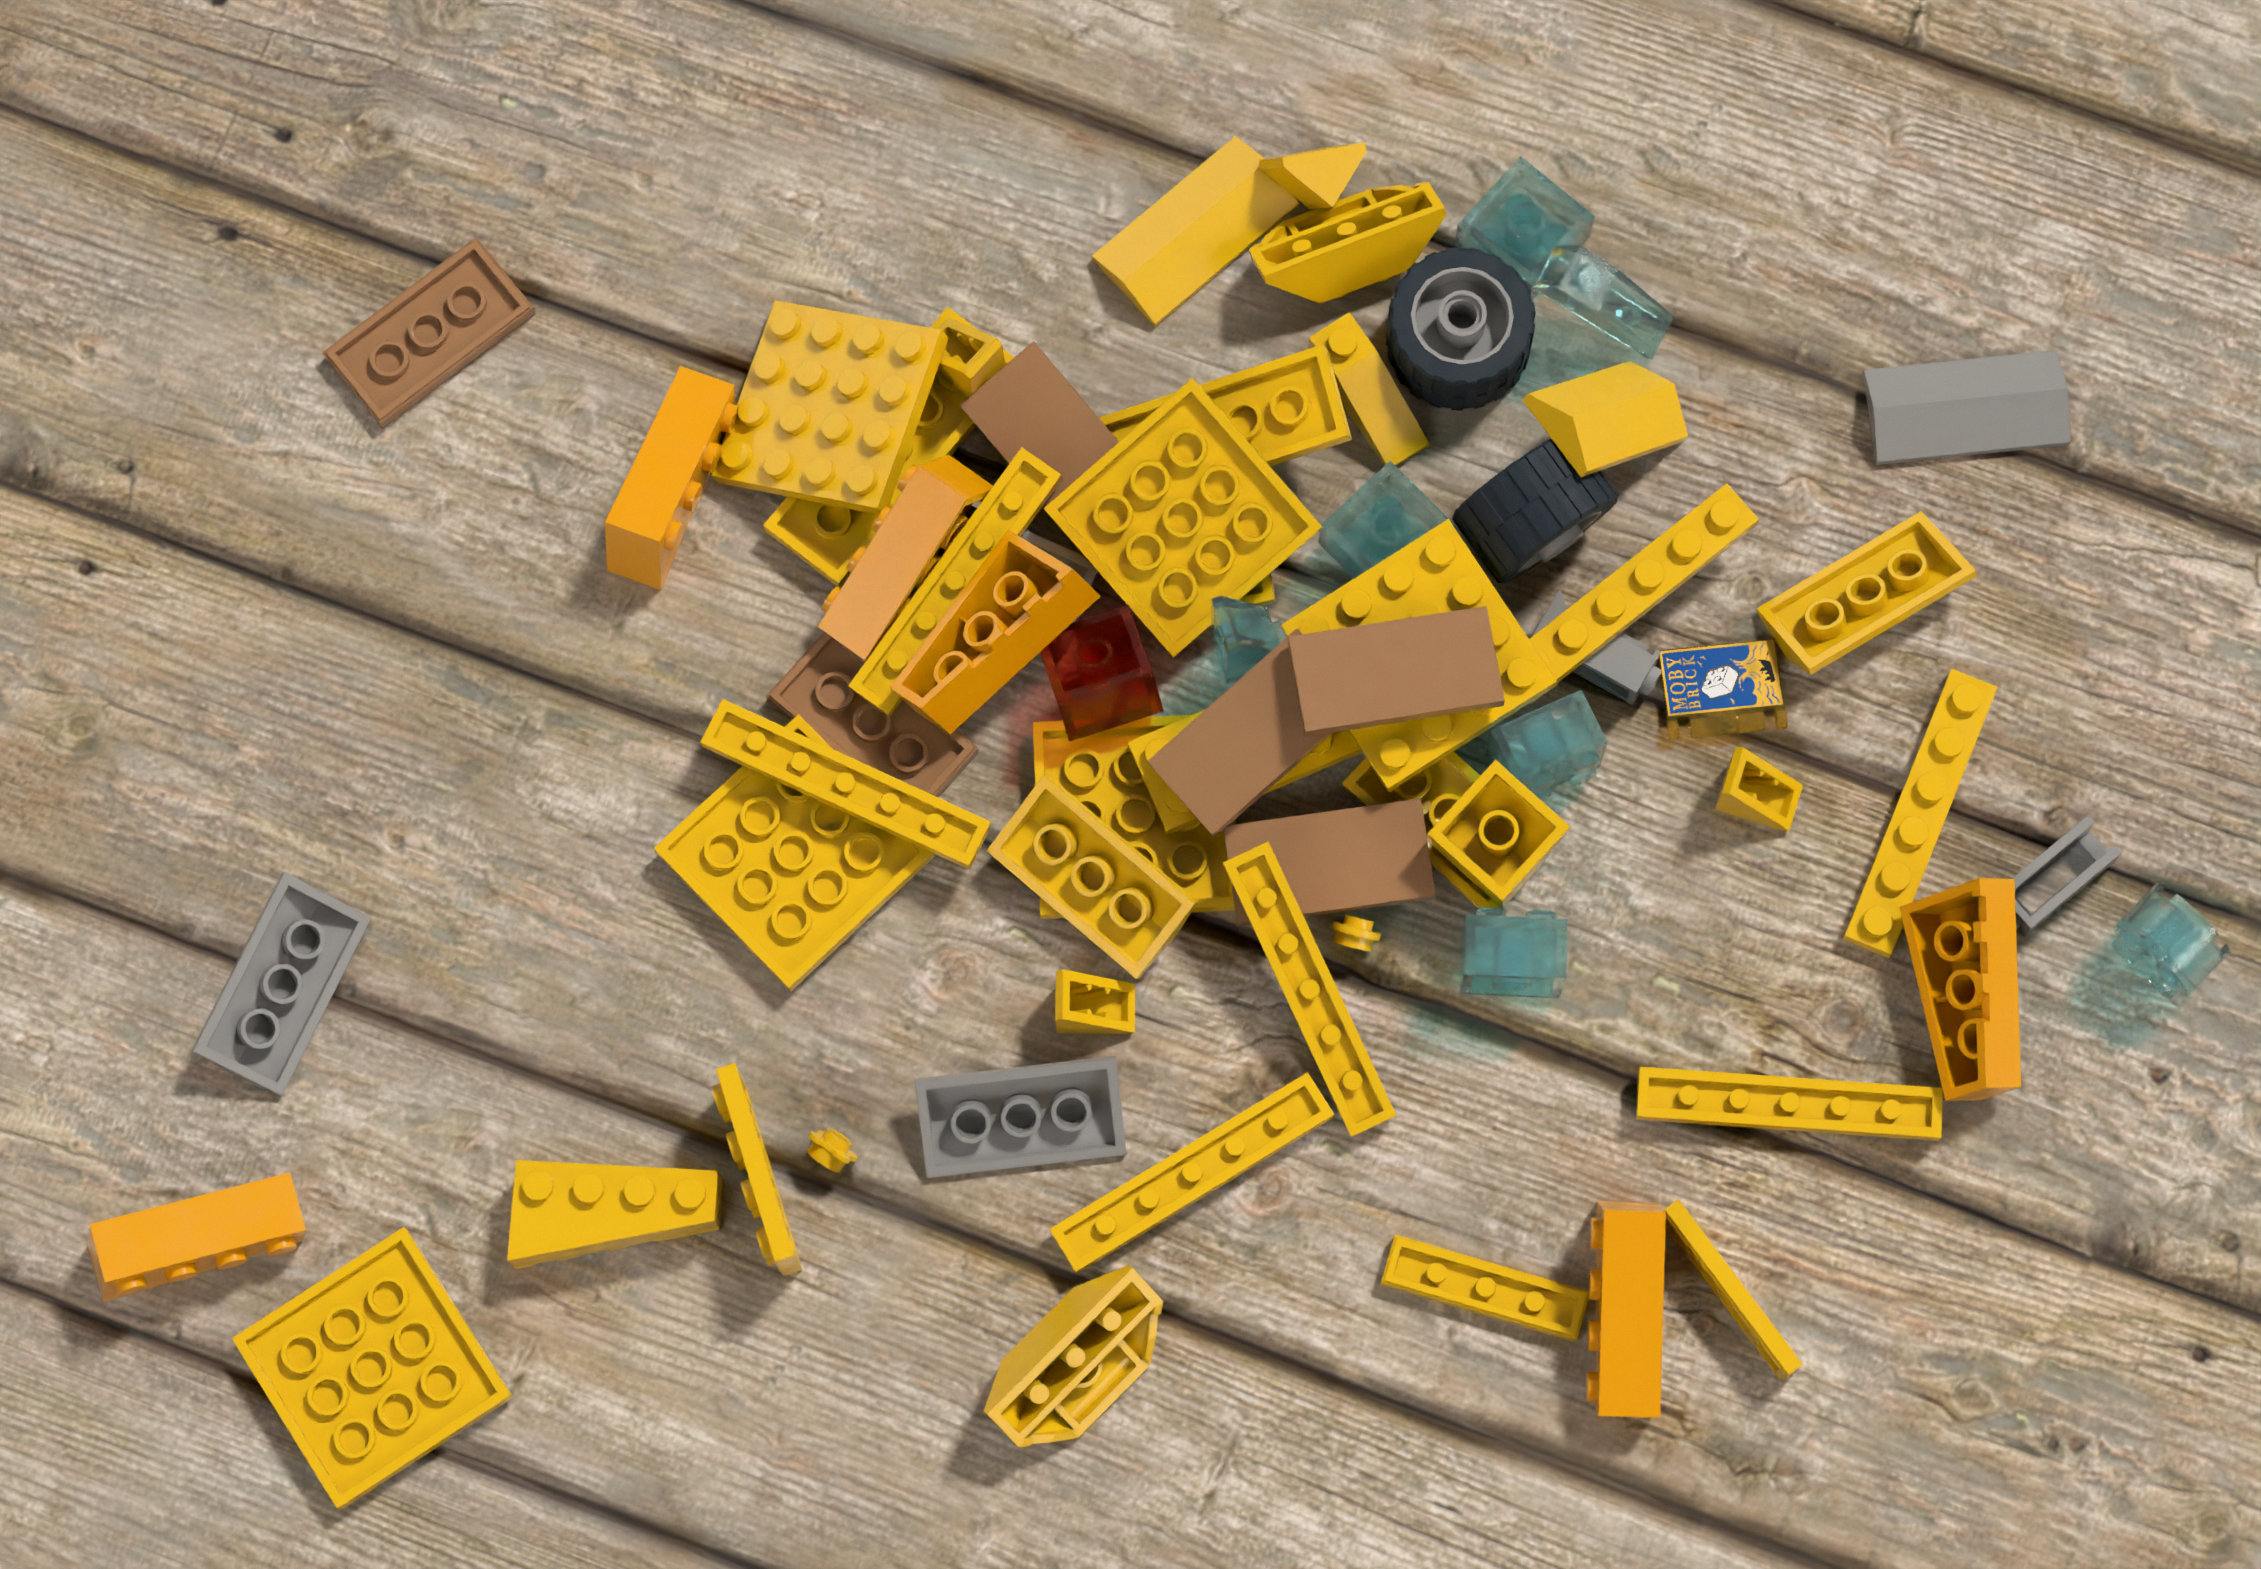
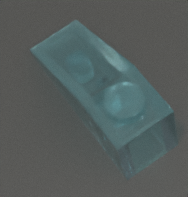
M1555 245L1533 288L1647 359H1653L1674 318L1673 315L1621 270L1581 245Z
M1218 596L1211 599V640L1226 683L1229 684L1243 677L1287 636L1281 628V620L1272 622L1267 607Z

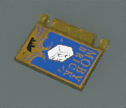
M1775 638L1659 650L1661 653L1658 658L1659 669L1663 670L1660 680L1669 741L1680 739L1678 721L1689 720L1691 738L1765 731L1764 712L1774 711L1777 730L1788 728Z

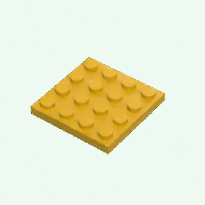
M775 300L737 402V406H740L738 418L731 434L726 433L719 461L711 476L721 484L879 515L891 502L949 337L941 329Z
M1194 378L1185 383L1043 508L1173 658L1323 528Z
M1449 519L1281 624L1283 632L1288 637L1295 629H1298L1302 634L1487 606L1505 699L1504 706L1348 730L1388 792H1391L1558 686L1557 680Z
M799 714L785 726L796 733L831 748ZM745 766L739 768L653 848L655 853L790 992L935 857V854Z
M1190 715L1033 722L1035 786L1044 774L1052 777L1198 901L1192 912L1235 911L1231 880L1222 863L1228 860L1224 832L1221 831L1214 837L1201 822H1197L1167 835L1128 747V741ZM1236 819L1229 825H1235ZM1039 896L1041 919L1064 918Z
M405 1226L231 1338L332 1502L340 1511L514 1398Z

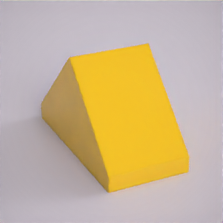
M1366 143L1343 144L1259 160L1260 170L1292 194L1308 209L1333 208L1367 152Z
M947 318L938 328L949 339L937 372L967 397L971 396L1005 366L1003 344L997 337L951 318Z
M1735 747L1726 770L1715 810L1779 830L1790 831L1803 785L1744 747Z
M1065 969L1056 970L1055 1022L1057 1034L1135 1033V984Z

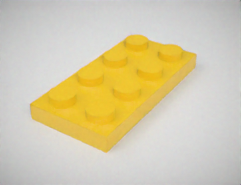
M736 1063L717 1068L716 1072L720 1083L711 1086L718 1111L722 1115L725 1124L732 1122L734 1127L733 1132L726 1134L733 1160L737 1163L739 1171L746 1169L749 1179L740 1182L748 1209L752 1212L754 1219L761 1217L764 1225L763 1228L755 1230L763 1258L766 1259L768 1266L776 1264L783 1276L802 1271L803 1269L745 1081Z

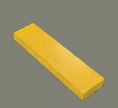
M1676 1200L1665 1208L1666 1230L1778 1379L1785 1380L1803 1365L1680 1200Z
M1396 1234L1394 1235L1380 1284L1575 1343L1578 1339L1589 1299V1291Z

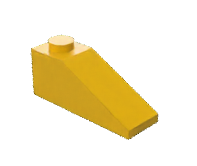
M1350 312L1309 337L1308 349L1322 344L1328 349L1343 407L1388 472L1429 447L1427 438L1380 355Z

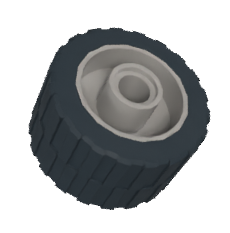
M1458 247L1446 248L1442 252H1433L1426 255L1422 261L1415 262L1407 270L1406 275L1398 281L1394 290V297L1390 301L1386 332V345L1388 346L1390 365L1393 366L1400 383L1405 385L1412 395L1429 402V405L1437 408L1445 407L1455 411H1463V409L1481 408L1493 400L1497 401L1505 396V392L1511 387L1513 388L1520 380L1521 372L1526 369L1529 360L1536 314L1534 302H1532L1530 297L1531 291L1526 282H1523L1519 277V272L1512 265H1507L1501 260L1502 258L1492 253L1481 252V249L1470 247L1469 249H1458Z
M1550 439L1510 464L1476 490L1455 510L1452 520L1497 583L1504 584L1531 570L1542 561H1549L1570 547L1584 535V531L1602 518L1617 503L1618 494L1601 471L1580 477L1554 441Z

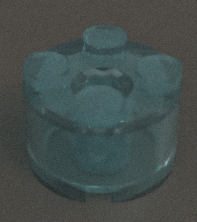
M2156 883L2113 926L2117 937L2111 945L2130 964L2133 965L2139 960L2153 973L2148 978L2149 982L2164 997L2170 1000L2176 993L2183 997H2188L2230 954V949L2225 944L2219 950L2212 941L2219 934L2216 929L2177 893L2170 900L2161 895L2166 886Z

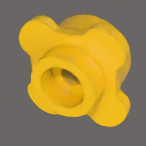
M827 1128L825 1132L817 1130L816 1133L810 1131L808 1134L812 1143L806 1151L824 1167L840 1173L845 1164H848L850 1161L856 1162L858 1156L849 1150L853 1145L852 1142L838 1131Z

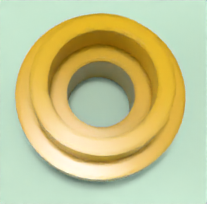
M1345 914L1343 923L1333 921L1331 926L1332 929L1336 930L1333 942L1368 952L1372 951L1374 941L1380 940L1381 933L1372 931L1374 921Z

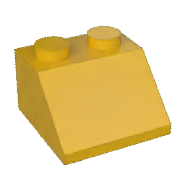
M1495 759L1427 833L1428 842L1503 909L1536 873L1571 826Z

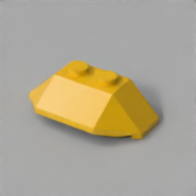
M1429 182L1416 183L1413 187L1394 185L1370 188L1338 200L1333 208L1314 209L1282 221L1265 235L1261 243L1253 245L1249 249V253L1266 284L1321 304L1331 299L1341 298L1350 292L1376 282L1386 281L1395 275L1407 271L1416 262L1447 214L1444 205Z
M1130 1265L1073 1287L1001 1360L984 1412L1018 1448L1031 1446V1444L1051 1443L1079 1438L1150 1366L1157 1335L1158 1315L1161 1314L1163 1305L1162 1299Z

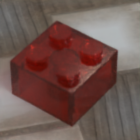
M1129 605L1071 623L1040 652L1069 742L1164 711L1153 671Z

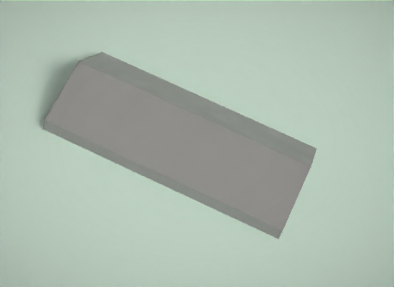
M2057 350L1863 371L1876 465L2065 446L2071 443L2068 387Z
M282 872L191 1051L235 1076L282 1096L371 917Z
M1116 1056L915 1079L927 1178L1127 1155Z

